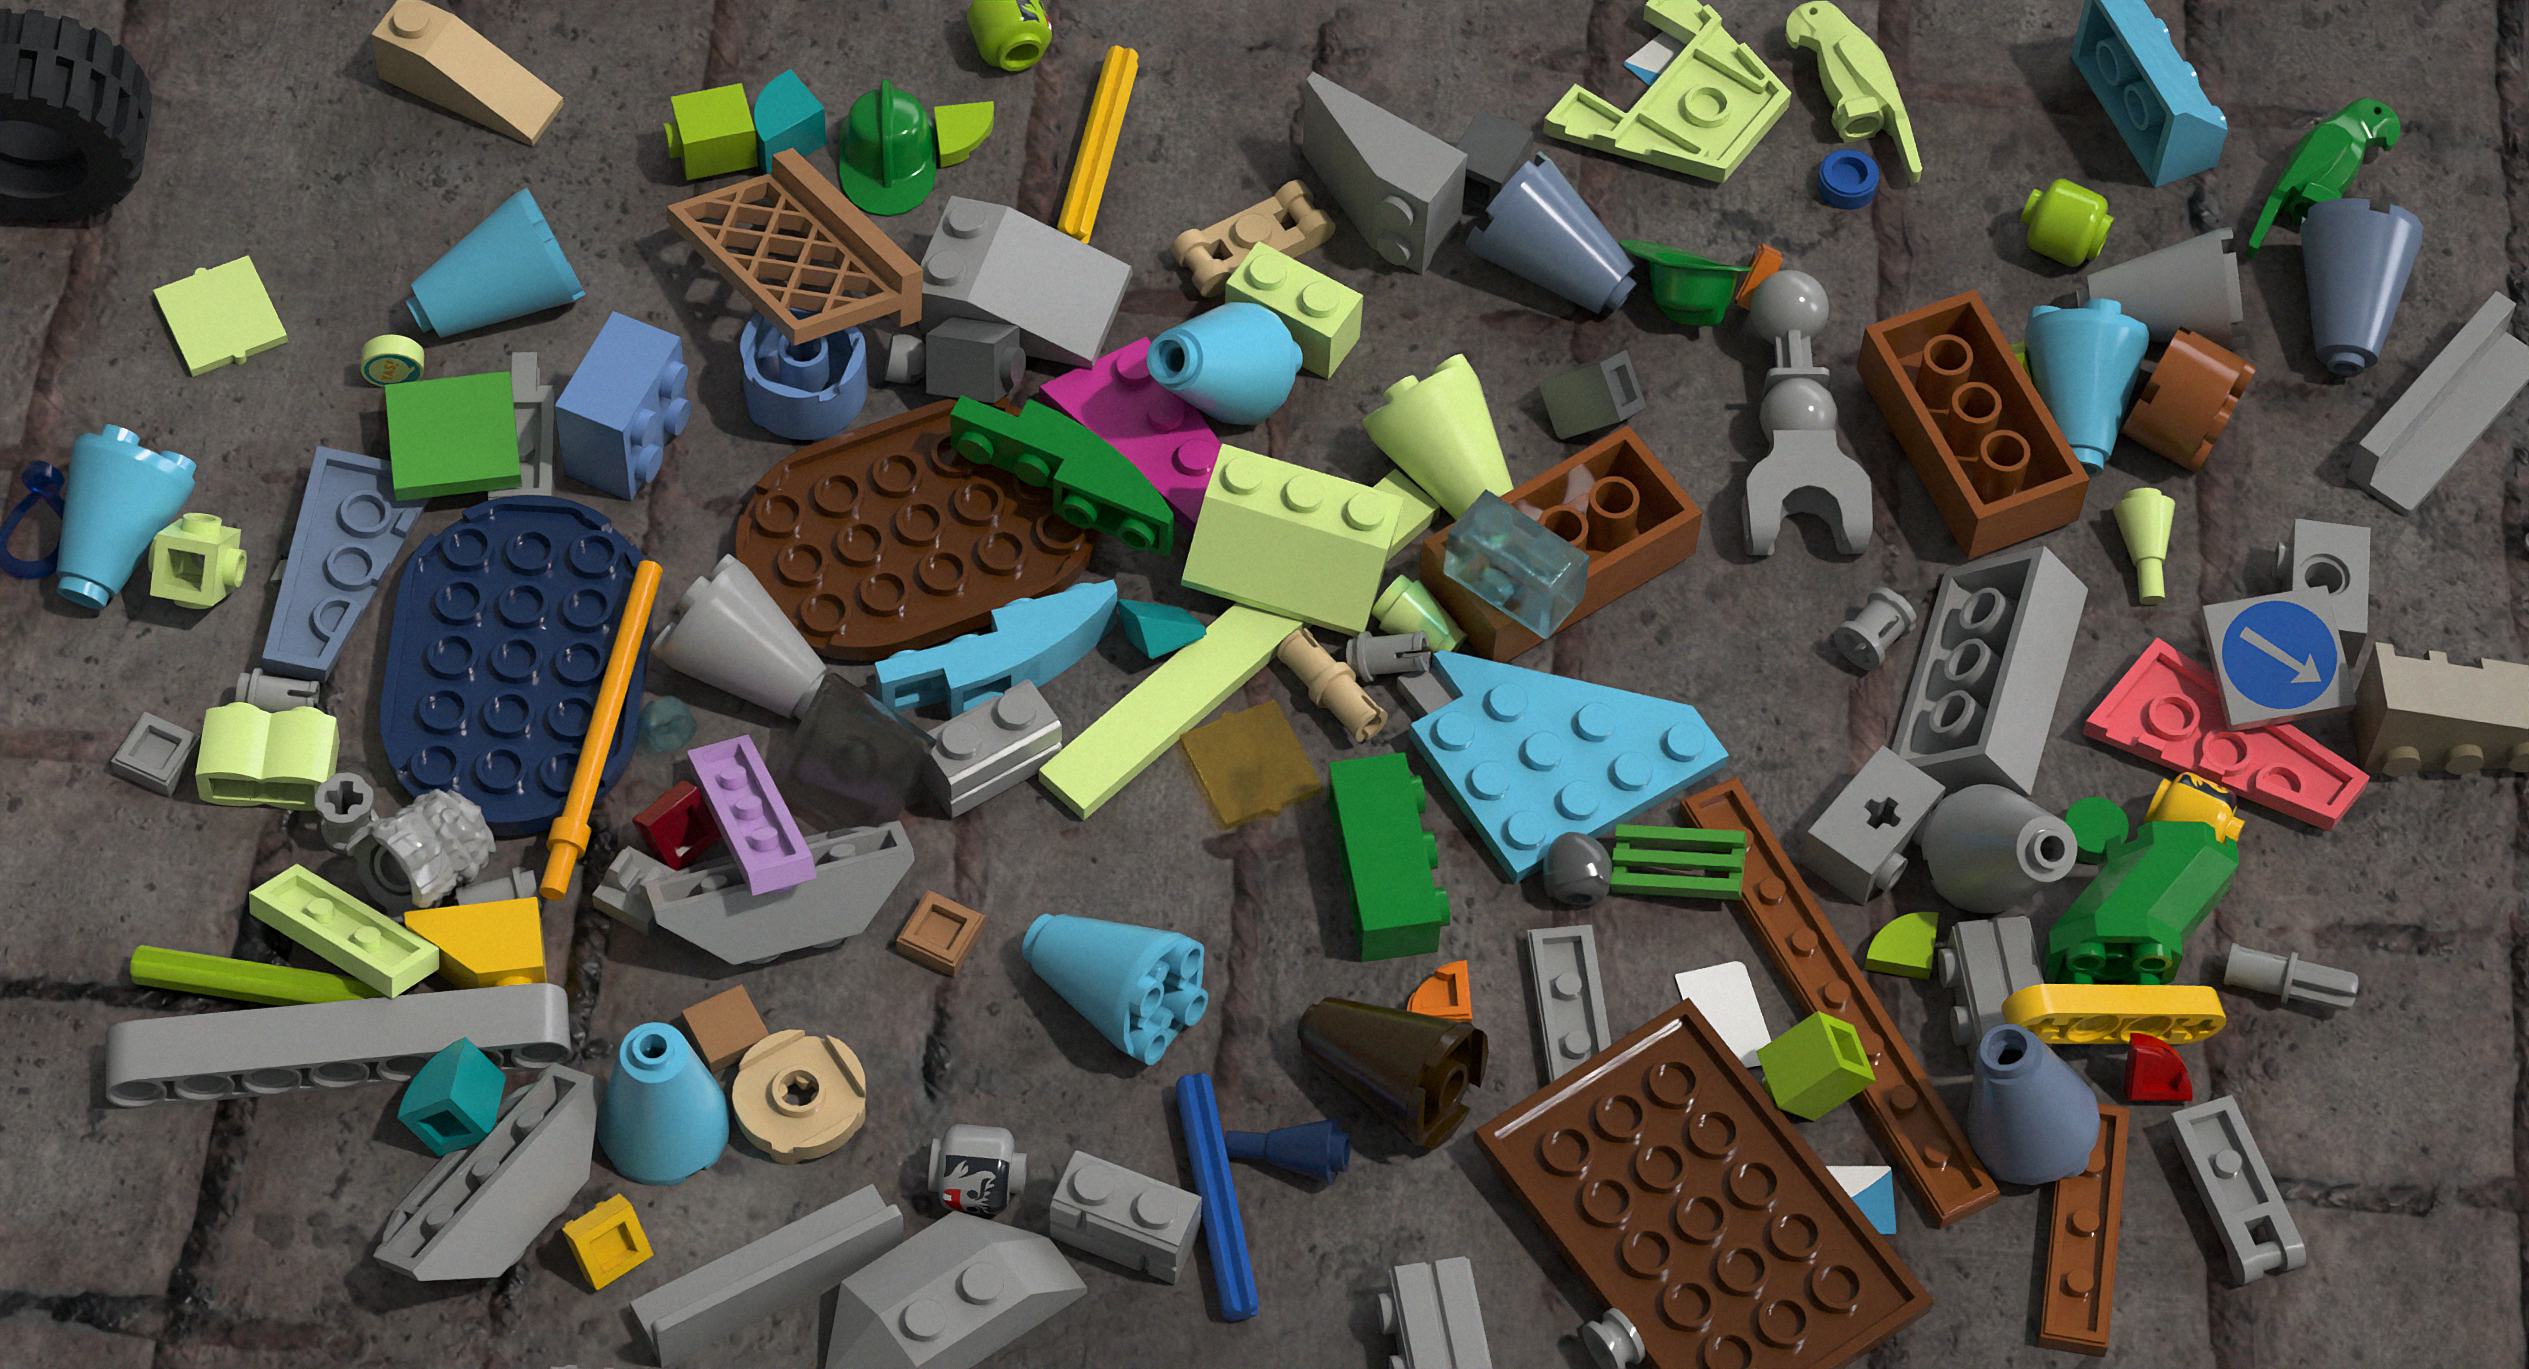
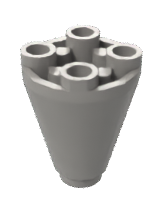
M727 554L717 564L708 579L700 576L691 585L678 605L687 613L678 625L671 622L657 637L650 649L651 653L676 671L788 719L795 715L805 724L818 713L837 685L835 681L826 675L828 668L753 573L730 554Z

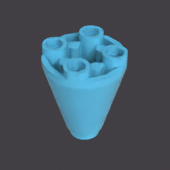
M2090 299L2084 303V308L2060 309L2045 305L2032 307L2028 311L2024 342L2033 385L2088 477L2099 476L2103 473L2104 462L2108 461L2111 456L2148 347L2149 332L2147 326L2130 316L2121 314V304L2110 299Z
M1229 302L1162 332L1149 346L1146 360L1150 374L1159 385L1221 423L1258 425L1266 418H1269L1286 401L1295 381V374L1302 366L1303 355L1301 348L1292 340L1290 331L1277 314L1259 304Z
M110 424L103 425L100 435L93 433L78 435L72 447L56 575L60 578L56 592L76 604L97 610L105 609L108 599L116 597L150 551L154 537L171 523L192 494L196 484L192 476L197 465L192 460L174 452L161 451L159 455L137 446L140 438L136 434L122 427Z
M1043 914L1032 923L1024 938L1022 947L1023 958L1031 963L1034 972L1118 1049L1148 1065L1157 1063L1163 1056L1167 1046H1169L1184 1025H1195L1206 1010L1208 993L1200 988L1203 978L1204 946L1181 933L1067 914L1056 916Z

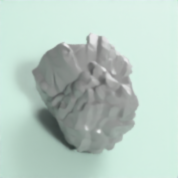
M434 789L429 794L419 795L412 805L399 809L395 816L372 821L366 826L359 828L354 835L349 837L344 851L347 856H354L356 860V877L365 887L370 900L387 909L385 916L402 926L405 925L404 912L431 909L443 896L449 895L454 887H459L462 883L467 885L473 883L477 879L479 870H483L489 863V856L493 855L496 851L492 832L487 826L479 806L450 789L447 793Z

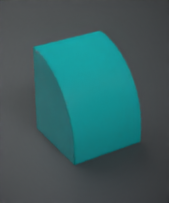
M789 69L770 81L759 94L754 108L757 158L764 175L772 172V154L793 148L804 158L827 145L825 108L794 72Z
M463 1037L437 1053L419 1071L403 1097L397 1118L439 1157L481 1142L494 1129L507 1076L467 1037Z

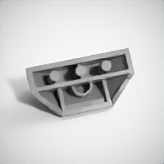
M893 821L880 824L877 828L860 826L803 837L813 856L817 879L799 883L786 892L775 894L763 893L752 896L732 855L701 862L676 871L667 879L659 878L646 882L644 886L657 924L733 965L744 962L761 964L776 959L784 952L808 946L815 948L831 947L843 941L845 937L863 933L915 861L913 848L901 822Z
M552 1063L539 1073L537 1078L539 1081L517 1089L502 1100L499 1105L494 1129L485 1140L446 1154L394 1209L383 1233V1242L376 1248L373 1255L379 1265L418 1281L500 1277L508 1267L519 1261L524 1255L526 1247L553 1218L565 1211L570 1204L571 1198L589 1180L600 1084L595 1077Z
M954 1210L841 1281L825 1369H970L1087 1294V1286L1049 1237Z

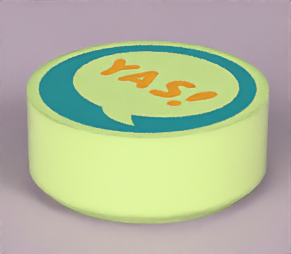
M382 335L369 340L362 348L361 373L367 381L380 387H385L387 384L420 381L424 373V350L417 342L405 336Z

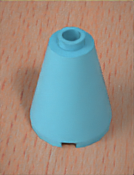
M526 187L512 195L412 282L411 286L415 296L406 300V303L423 333L434 328L439 337L444 338L575 302L586 294L542 212Z
M651 1022L634 1028L626 1035L621 1044L598 1108L596 1119L597 1136L601 1147L612 1161L613 1166L623 1176L645 1185L674 1186L686 1182V1176L697 1172L703 1167L707 1170L718 1161L729 1141L731 1115L723 1090L684 1036L671 1025Z

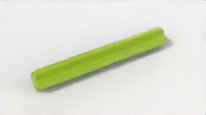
M145 945L135 948L130 962L131 979L135 984L279 1006L388 997L356 977Z

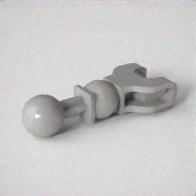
M1790 269L1777 271L1767 276L1757 286L1750 305L1751 319L1755 329L1762 338L1774 345L1776 368H1772L1767 372L1759 414L1760 425L1766 440L1770 443L1766 458L1757 463L1748 476L1745 485V495L1740 506L1745 552L1748 555H1772L1775 551L1774 541L1780 530V522L1788 515L1804 512L1818 515L1830 525L1838 552L1841 554H1866L1873 528L1870 477L1857 462L1845 456L1838 448L1835 433L1838 413L1832 395L1827 390L1830 379L1829 370L1824 367H1813L1811 341L1822 332L1826 325L1829 314L1828 298L1821 284L1809 274Z

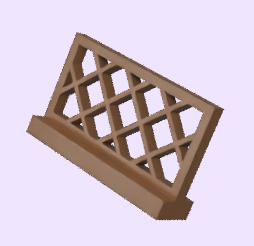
M793 148L772 154L771 173L666 206V221L794 346L884 315H888L899 327L921 321L923 269ZM768 197L774 208L749 205L747 203ZM710 217L723 219L724 222L721 226L696 222L695 220ZM737 222L767 226L765 232L735 228ZM779 228L799 231L807 239L779 235L777 233ZM726 246L756 250L754 256L727 252L725 248ZM771 252L797 256L799 259L797 263L768 259L767 256ZM811 259L829 261L838 269L809 264ZM760 276L789 282L787 287L761 284L757 279ZM801 283L830 287L832 289L830 294L799 290ZM844 290L865 293L868 297L864 299L842 296ZM790 308H797L822 313L798 320L789 311Z

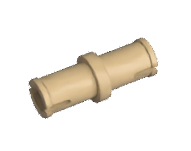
M1303 628L1301 632L1299 630L1292 632L1282 641L1277 651V657L1283 663H1286L1309 688V698L1319 708H1328L1358 742H1362L1363 739L1367 741L1377 735L1386 724L1388 714L1355 682L1356 674L1348 664L1336 662L1306 628Z

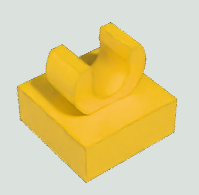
M620 1193L606 1202L601 1201L597 1203L593 1210L575 1221L570 1220L562 1228L585 1280L596 1291L654 1256L631 1203Z

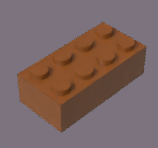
M1976 289L1865 327L1856 370L1967 560L2078 521L2090 479Z
M1627 425L1425 538L1422 545L1419 580L1459 625V628L1468 635L1466 640L1482 659L1506 663L1696 553L1703 513L1631 427Z

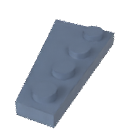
M317 446L262 656L261 669L263 671L319 681L320 683L326 682L432 497L396 501L391 461Z

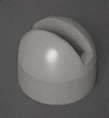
M892 332L885 365L884 381L901 384L915 383L926 374V345L921 339L911 335Z

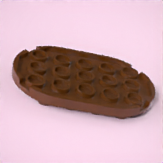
M1002 397L995 403L978 401L1016 417L1022 411V408L1010 405V398ZM949 398L816 442L792 453L777 463L756 484V493L749 502L744 514H740L736 531V558L748 567L816 654L843 660L870 661L889 658L893 654L904 650H918L991 624V610L1002 608L1016 599L1031 598L1034 600L1062 593L1081 576L1090 564L1101 541L1102 532L1093 528H1078L1068 523L1062 516L1053 513V489L1046 486L1035 487L1029 485L1014 473L989 463H974L965 458L960 452L951 449L950 413L959 398Z

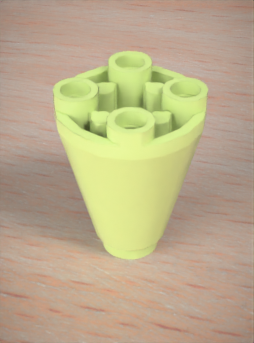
M1458 354L1445 360L1433 370L1431 377L1421 382H1418L1416 377L1411 375L1393 384L1383 394L1388 404L1369 414L1362 422L1372 441L1456 521L1514 489L1479 378L1463 354Z

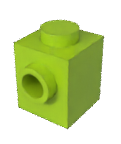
M742 83L671 97L673 121L663 123L664 137L670 159L681 157L687 180L758 166L755 129Z
M1819 1011L1756 1051L1765 1073L1762 1084L1767 1095L1779 1109L1812 1121H1816L1876 1082L1854 1025Z

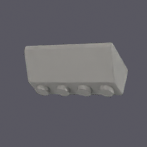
M2046 546L1945 569L1891 750L1945 786V797L1952 793H1957L1964 788L1979 784L1999 785L2014 791L2022 797L2031 795L2088 592V588Z

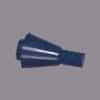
M1333 1118L1270 1130L1269 1133L1228 1130L1225 1136V1147L1228 1157L1267 1160L1268 1164L1332 1185L1337 1172L1346 1173L1348 1170L1351 1139L1348 1132H1340L1338 1119Z

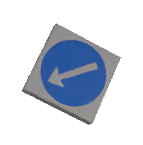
M2327 585L2202 606L2199 615L2228 732L2354 710L2357 702Z

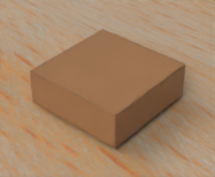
M927 890L896 940L897 952L955 978L986 927L985 916Z
M742 984L682 1010L683 1022L711 1074L741 1061L745 1053L752 1046L765 1037L770 1036Z

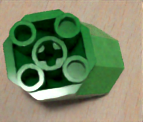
M2189 821L2148 822L2137 827L2138 839L2122 845L2121 834L2106 840L2098 864L2099 874L2048 933L2041 955L2043 980L2050 984L2165 985L2173 982L2183 957L2182 945L2230 890L2239 865L2236 841L2225 836L2222 844L2216 840L2214 827L2206 822Z

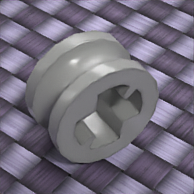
M1611 1308L1603 1313V1322L1601 1324L1591 1321L1583 1326L1582 1334L1584 1341L1601 1369H1626L1625 1363L1628 1361L1636 1365L1645 1360L1646 1351L1641 1337L1633 1324L1620 1310Z

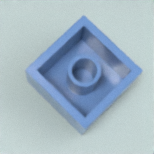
M615 311L612 312L555 404L565 476L628 501L633 500L643 481L650 483L655 478L662 463L663 448L672 434L678 436L682 433L687 425L692 409L691 401L687 400L686 380L688 367L683 364L681 337Z

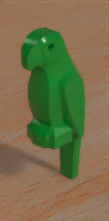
M2362 97L2351 102L2335 115L2317 124L2301 138L2267 200L2245 251L2246 257L2250 259L2256 257L2276 216L2283 211H2289L2292 216V222L2301 225L2302 216L2307 219L2308 208L2314 204L2332 199H2342V196L2349 189L2361 168L2365 149L2382 147L2384 151H2390L2394 148L2400 136V122L2395 112L2388 105L2379 100Z

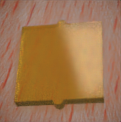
M1276 699L1234 715L1226 711L1222 713L1220 720L1180 735L1179 742L1226 830L1267 814L1271 817H1278L1281 809L1322 794L1323 786Z

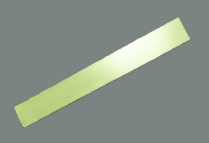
M1396 468L1373 487L1404 497L1396 535L1387 562L1436 521L1440 515V505ZM1236 602L1206 628L1207 635L1204 638L1185 645L1039 769V782L1081 819L1085 820L1277 656V651L1282 641L1296 630L1301 632L1303 628L1308 630L1314 624Z

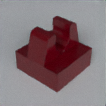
M684 780L670 791L663 793L658 797L659 800L632 819L640 837L652 852L656 861L675 871L683 869L722 837L698 788Z

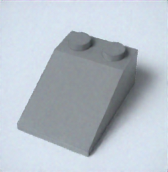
M1312 72L1306 79L1303 155L1368 245L1378 251L1390 263L1404 265L1422 275L1460 227L1468 154L1321 75Z
M951 196L920 264V267L923 269L922 316L918 324L921 335L924 336L950 317L1020 326V348L1024 349L1026 356L1093 369L1133 275L1132 267L1009 206Z

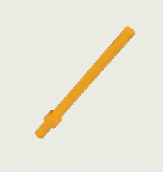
M644 560L638 563L562 816L555 818L552 823L546 843L547 849L551 853L539 889V893L549 900L561 901L565 898L575 861L584 856L591 834L587 821L663 572V568L653 561Z

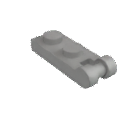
M2229 1095L2171 1113L2167 1127L2227 1251L2229 1267L2235 1280L2240 1285L2262 1279L2263 1271L2279 1267L2282 1271L2286 1272L2304 1266L2306 1264V1251L2302 1239L2233 1096ZM2264 1226L2270 1241L2255 1245L2249 1231Z

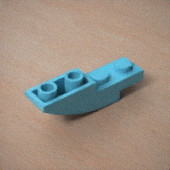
M1114 580L1097 584L1080 583L1062 593L1034 600L1031 598L1016 599L1002 608L991 610L992 633L981 636L975 634L963 635L946 645L922 651L904 650L893 654L887 660L875 662L876 694L883 717L945 701L949 715L953 719L994 696H1004L1005 690L1026 679L1032 681L1036 688L1046 684L1079 661L1117 624V588Z

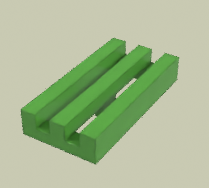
M1616 824L1615 837L1617 843L1616 848L1613 849L1612 861L1614 868L1610 880L1612 893L1741 900L1747 849L1745 831ZM1631 847L1718 851L1732 853L1731 855L1712 853L1631 849ZM1629 866H1642L1681 871H1692L1693 869L1729 871V879L1628 873Z

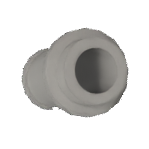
M1424 630L1416 631L1415 633L1373 637L1367 631L1360 632L1358 639H1350L1347 642V664L1355 672L1356 677H1362L1365 682H1373L1379 674L1418 670L1421 672L1428 671L1431 664V651L1405 652L1421 650V646L1430 645L1429 639Z
M255 668L252 674L240 673L235 702L248 703L271 714L280 711H290L301 706L314 708V705L318 706L320 684L319 681L308 682L264 676L262 669Z
M519 867L512 868L513 875L466 888H456L459 906L537 897L539 909L543 908L533 870L521 873Z

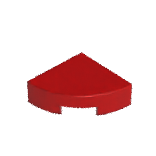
M2130 1033L2123 1085L2126 1100L2192 1101L2191 1081L2187 1067L2179 1053L2169 1044L2156 1037L2141 1033Z

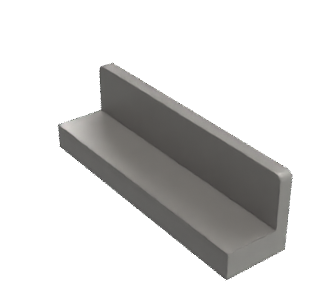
M2495 291L2359 443L2347 476L2349 480L2403 516H2411L2529 382V347L2506 332L2516 307L2515 302Z
M872 1183L631 1301V1313L661 1368L854 1274L904 1242L903 1215L896 1204L886 1207Z

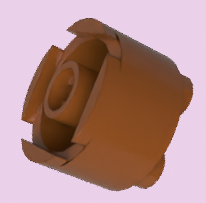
M2180 326L2123 426L2121 433L2179 466L2198 473L2257 367L2196 332Z

